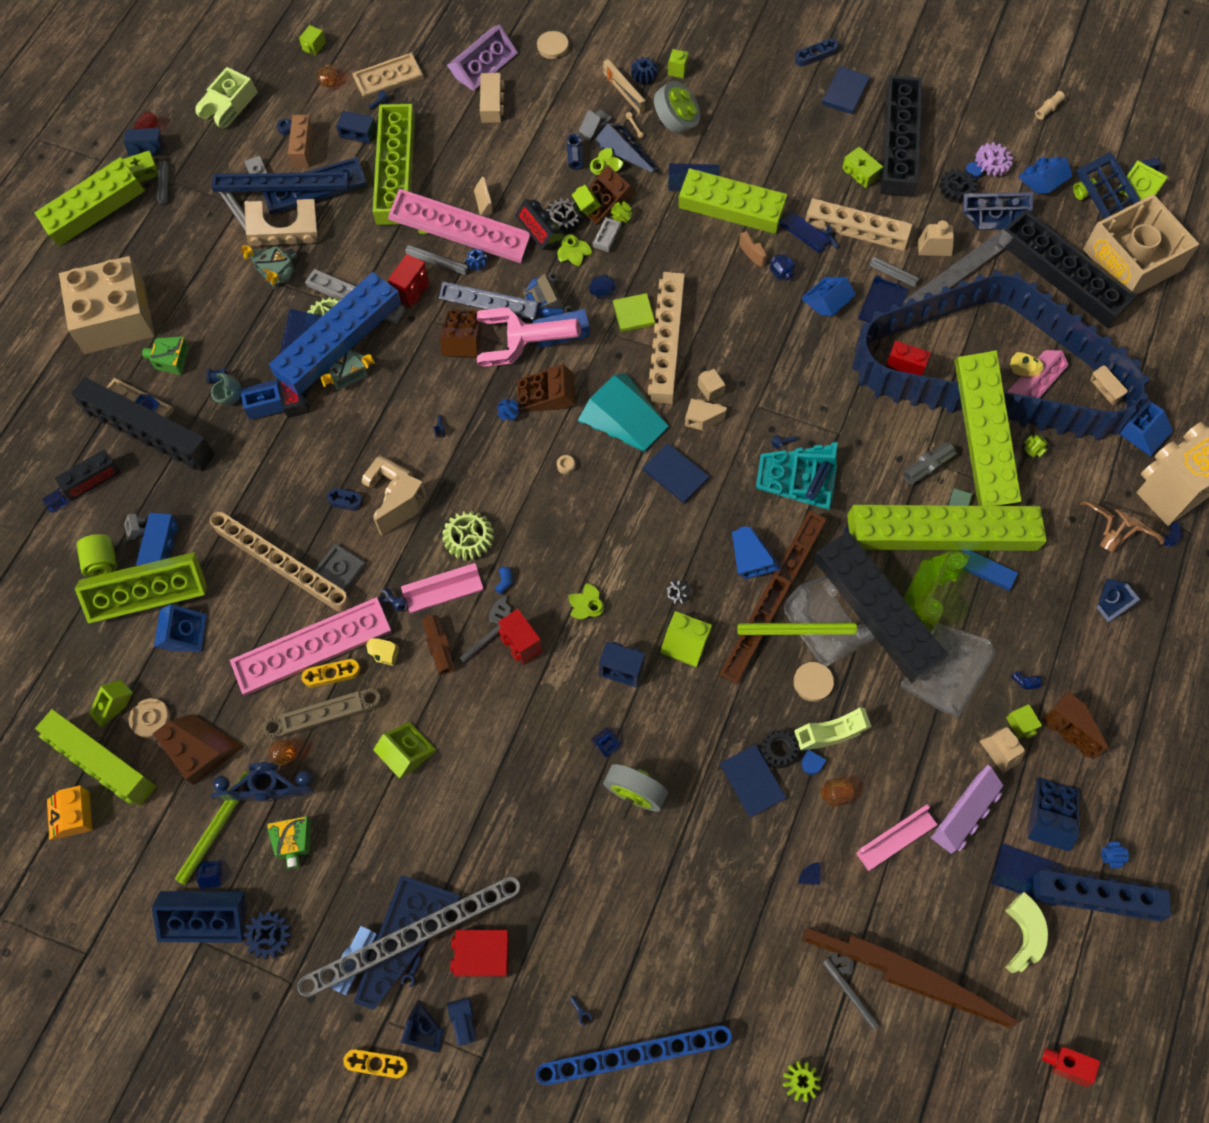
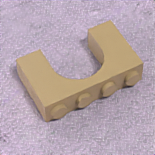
M314 199L297 200L298 217L292 225L284 228L272 227L265 222L262 201L245 202L248 246L318 243Z

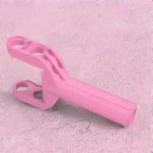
M508 307L478 311L477 321L486 324L508 323L509 350L481 353L477 356V365L486 367L513 364L522 354L527 343L579 337L581 334L580 322L578 319L525 324Z

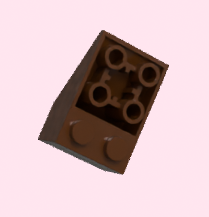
M609 165L589 186L601 206L587 217L598 225L605 218L612 215L611 210L616 203L622 204L623 201L628 203L637 193Z
M447 311L440 335L442 356L477 357L482 322L477 321V311Z
M564 364L517 379V403L519 404L517 407L519 412L561 410L575 405L574 373Z
M1069 691L1054 704L1042 719L1050 730L1056 731L1063 736L1067 743L1076 746L1085 757L1093 760L1108 748L1086 704Z

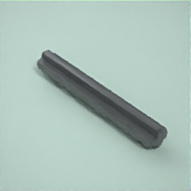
M407 245L405 249L408 255L466 275L469 271V266L424 249L412 245Z

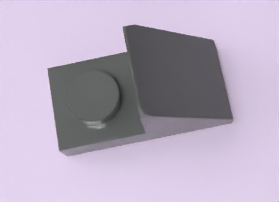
M601 109L596 113L589 110L578 133L592 141L607 123L612 122V117Z

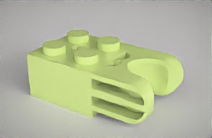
M226 67L207 88V94L196 105V114L202 119H208L215 114L214 120L216 125L225 129L258 92L251 78Z

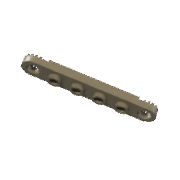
M373 688L347 694L267 719L262 726V731L270 739H277L375 709L381 703V695ZM368 695H376L375 702L370 704L366 702ZM271 724H278L277 732L272 734L268 732Z

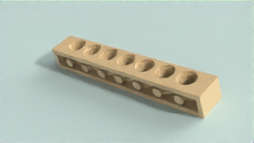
M663 272V279H659V290H662L661 294L658 293L657 304H660V308H656V319H659V321L655 323L654 334H657V338H653V349H656V351L651 356V364H654V369H650L649 379L653 381L652 384L648 385V395H651V402L673 404L684 273Z

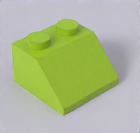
M675 611L667 629L660 654L697 668L710 636L712 625Z
M410 722L383 733L373 749L399 778L415 771L436 751Z

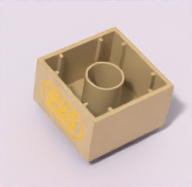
M1153 194L1098 222L1083 250L1098 266L1137 295L1182 271L1200 244Z
M130 256L59 273L68 332L84 354L154 337L144 280Z
M1203 422L1191 428L1183 436L1185 441L1177 445L1172 441L1155 455L1157 460L1140 474L1146 481L1136 493L1167 526L1209 498V428Z

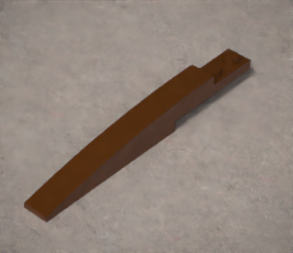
M811 511L808 512L780 563L781 570L773 574L747 623L772 622L808 557L814 542L826 522V518ZM740 635L719 675L737 684L764 635Z
M814 927L806 928L803 932L801 941L884 972L882 980L1009 1029L1017 1024L1015 1019L970 991L889 950L852 935L846 942H843V938L836 935L827 936L823 934L822 930Z

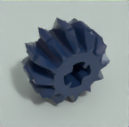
M649 56L647 58L641 57V59L636 58L631 66L632 78H634L635 82L639 81L640 84L646 83L648 85V82H654V79L658 76L657 63H655L654 59L650 60Z

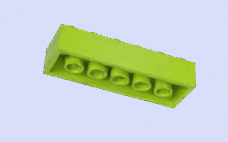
M120 157L34 213L47 234L60 247L145 190Z
M689 168L679 194V208L776 234L786 206L787 194Z
M196 552L81 579L75 587L88 623L203 596L207 589Z
M53 709L35 728L41 733L38 736L39 738L53 746L55 750L65 755L71 762L81 767L86 773L97 779L102 785L113 791L114 794L130 805L135 802L141 806L157 787Z

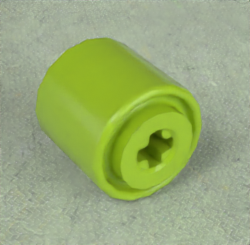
M102 534L89 535L77 542L76 547L81 573L84 576L93 577L114 572L117 569L113 540L110 536Z

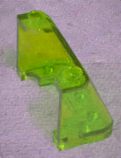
M951 551L923 559L903 598L931 633L939 622L944 610L941 602L932 598L938 584L943 585L947 580L954 582L957 580L970 557L961 551Z

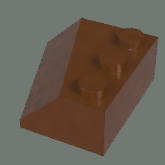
M194 714L171 720L152 733L183 777L192 785L196 784L243 748L241 744Z

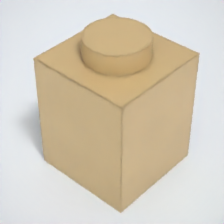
M715 369L705 371L698 377V387L708 402L724 395L725 383Z

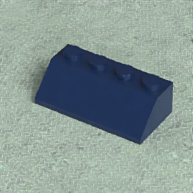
M160 891L152 905L157 942H243L247 912L245 891Z

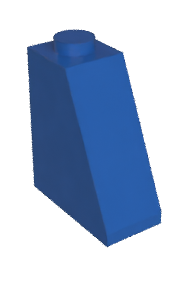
M740 527L732 532L737 572L741 577L746 580L781 570V566L758 533L751 527Z

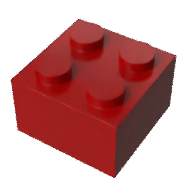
M406 254L388 278V283L398 291L401 304L412 308L419 301L420 295L424 290H427L430 282L425 262Z
M519 609L498 621L500 639L505 646L509 645L510 653L516 662L520 660L522 665H525L543 653L540 638Z

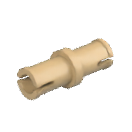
M1058 91L1052 98L1047 99L1044 105L1036 111V117L1042 120L1048 113L1053 112L1057 105L1065 99L1064 93Z

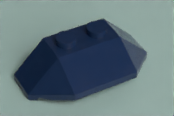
M1033 192L963 194V213L977 230L1006 228L1023 211L1031 212L1033 210Z

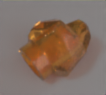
M332 65L320 68L317 73L318 81L321 85L327 87L335 85L338 75Z
M275 740L269 749L268 755L275 764L284 765L295 759L296 749L292 746L291 742Z

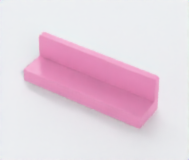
M1045 350L1037 358L1043 363V371L1033 377L1021 376L1007 392L1040 398L1069 365L1063 352Z
M473 563L401 586L405 599L408 601L409 612L415 613L483 591V586L476 564Z
M928 804L862 847L856 853L868 871L937 826L934 819L928 813L930 808Z

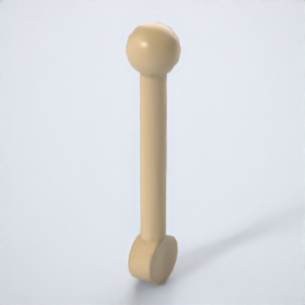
M626 113V119L631 121L638 133V137L643 138L644 133L637 127L632 118V113Z

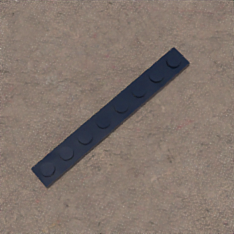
M348 172L213 174L211 188L213 192L348 190L349 176Z

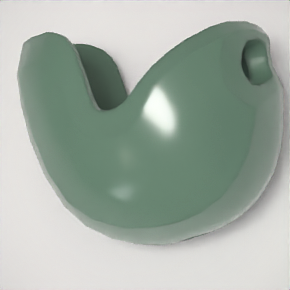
M217 374L216 377L220 378L221 381L215 383L211 389L213 400L224 405L237 403L241 398L242 386L240 382L229 374Z

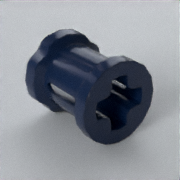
M225 367L221 370L207 369L206 379L208 384L221 381L216 375L219 373L228 374L227 368Z

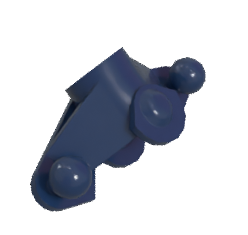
M268 762L254 763L249 765V771L252 772L231 789H229L230 781L227 777H217L213 782V787L217 792L211 794V799L271 802L313 794L314 789L308 786L312 783L313 777L308 771L300 772L296 777V782L300 787H295L274 771L278 769V765ZM271 778V785L267 789L260 790L261 783L265 779Z

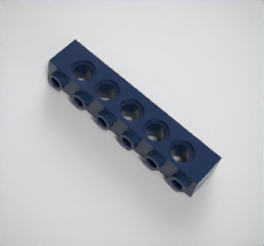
M1043 868L1033 876V901L1163 922L1171 917L1170 893L1167 890H1161L1158 886L1143 887L1134 882L1124 884L1118 883V880L1115 879L1100 880L1092 875L1075 876L1073 872L1057 873L1049 868ZM1055 883L1060 885L1062 891L1056 888ZM1076 886L1082 890L1083 894L1077 891ZM1098 890L1104 894V898L1099 895ZM1119 894H1122L1126 901L1122 900ZM1141 897L1146 900L1147 905H1146L1145 903H1143V901L1141 900Z

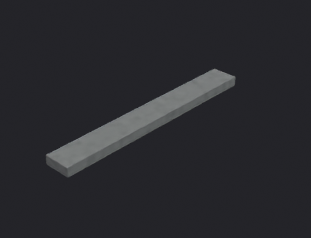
M1005 228L905 299L903 305L905 306L908 299L911 298L916 301L922 300L925 293L928 292L933 295L940 294L942 287L945 286L952 289L959 284V281L966 279L1003 252L1006 248L1000 245L998 240Z

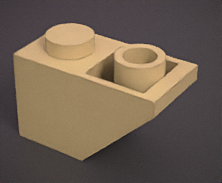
M691 399L685 417V426L698 430L711 427L725 420L727 407H723L720 404L707 403L700 399Z

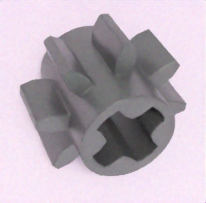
M684 579L671 581L672 586L667 588L668 598L674 600V604L687 602L686 597L692 595L690 593V585L686 584Z

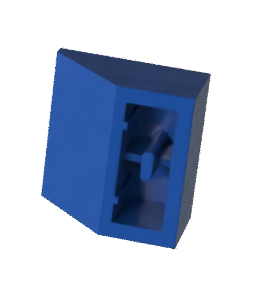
M1042 157L1034 165L1025 168L1024 172L1018 176L1035 193H1050L1071 178L1072 172L1067 157Z
M277 379L242 388L243 407L250 420L284 411Z
M1148 400L1127 423L1120 435L1151 456L1173 430L1165 411Z

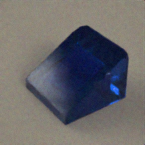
M142 393L134 401L153 412L159 405V402L151 395Z
M59 489L42 498L45 506L51 513L68 503Z
M604 728L591 739L605 758L621 746L609 728Z
M221 860L199 864L196 880L200 889L221 886Z

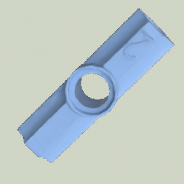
M360 926L351 946L346 948L341 958L373 943L378 934ZM368 950V951L366 952V954H365V960H366V961L368 960V956H367V955H368V953H369L370 950ZM348 960L344 965L345 971L353 972L356 969V962ZM357 975L331 988L347 996Z

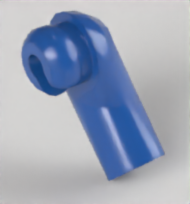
M505 566L499 569L501 582L494 588L500 595L513 583L512 570Z

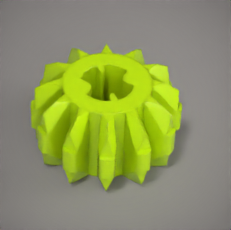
M800 1061L795 1062L796 1070L792 1065L787 1067L792 1074L783 1073V1077L789 1079V1082L783 1083V1087H791L786 1093L788 1096L796 1092L794 1096L795 1101H799L802 1094L803 1101L808 1102L807 1093L810 1097L815 1098L816 1094L812 1089H821L819 1085L814 1084V1081H820L821 1077H813L817 1069L814 1067L808 1071V1062L804 1063L802 1069ZM799 1075H800V1078H801V1077H805V1078H806V1080H805V1082H804L805 1085H806L805 1088H804V1086H800V1087H799V1086L797 1085V1083L799 1082V1079H798L797 1077H798Z

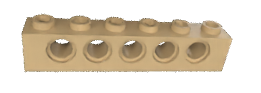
M813 198L805 220V225L810 227L823 228V230L827 231V226L829 225L832 227L833 233L903 251L905 250L912 224Z

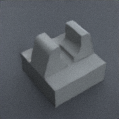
M128 514L124 523L128 540H136V537L144 535L145 528H141L139 525H144L145 519L136 517V514Z

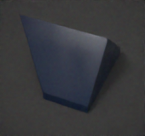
M1107 578L1096 608L1109 623L1130 611L1141 598L1129 583Z
M419 999L407 1019L401 1043L438 1053L444 1030L439 1027Z

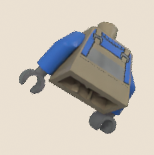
M550 273L548 277L543 274L541 277L533 278L527 289L523 292L526 299L540 302L537 317H550L572 312L573 310L571 306H567L564 310L562 309L564 306L555 289V286L558 285V278L555 279L554 273Z

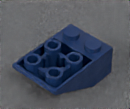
M1038 777L1028 823V839L1070 852L1079 837V789Z

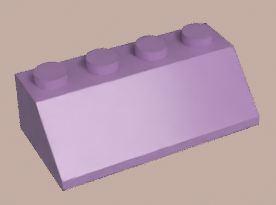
M499 24L489 29L447 66L458 81L471 90H475L481 85V73H495L518 52Z
M989 765L975 777L931 836V839L951 854L956 849L961 851L967 843L964 840L967 834L972 835L979 826L976 822L979 818L984 819L991 810L988 808L990 803H996L1002 795L999 791L1003 784Z

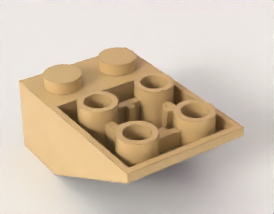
M402 473L394 481L391 492L386 494L381 508H378L374 513V521L380 535H385L420 512L428 499L422 481L405 473Z

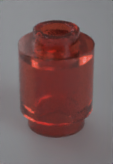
M145 111L135 122L133 128H155L158 124L157 117L152 112Z

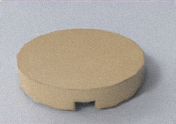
M557 31L546 32L537 40V49L540 55L547 59H557L558 56L562 57L569 48L567 37Z
M818 662L803 664L797 669L793 678L794 688L799 693V696L811 702H818L826 698L834 686L831 671L825 665Z
M149 698L137 703L138 705L135 708L133 707L129 715V725L135 734L142 738L150 739L155 737L152 733L170 721L171 715L166 704L158 699Z

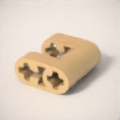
M379 455L363 475L362 484L373 488L382 475L392 480L385 490L386 496L387 493L391 492L394 481L402 473L411 477L413 474L404 467Z

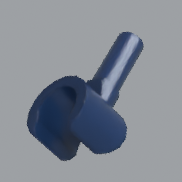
M385 90L378 93L379 99L368 106L370 110L380 103H388L389 98Z
M828 225L827 231H824L822 228L821 237L828 239L835 249L839 248V245L832 236V227Z
M438 415V423L433 427L435 438L439 434H443V437L446 436L444 425H442V415Z
M775 435L772 437L773 441H771V444L776 449H779L785 443L796 441L797 436L781 439L779 435Z
M416 957L409 974L402 977V985L405 984L407 977L412 979L410 987L416 984L415 974L422 959L421 957Z
M572 996L570 1001L579 1014V1022L585 1026L581 1020L582 1016L588 1015L591 1021L592 1016L589 1012H585L576 998Z

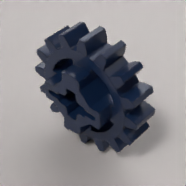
M268 911L266 916L263 913H259L258 920L252 917V926L246 925L249 933L243 934V936L248 938L244 945L251 946L248 952L251 954L255 953L254 957L258 959L262 956L264 960H268L269 955L274 959L277 958V952L283 954V946L290 945L286 942L287 938H292V935L287 933L291 926L285 925L288 920L284 917L281 918L279 913L273 916L271 911ZM268 921H273V922H274V923H271L270 925H264V924H263V923L268 922ZM266 932H270V933H269V936H270L269 939H266V937H267V936L265 935ZM266 946L272 947V949L269 950H261V948H264Z

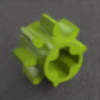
M624 201L622 204L616 203L611 210L613 220L623 221L624 223L628 222L632 216L630 205Z
M1038 434L1035 437L1031 435L1024 441L1026 444L1024 450L1032 457L1036 455L1041 457L1048 450L1045 447L1048 444L1047 441Z

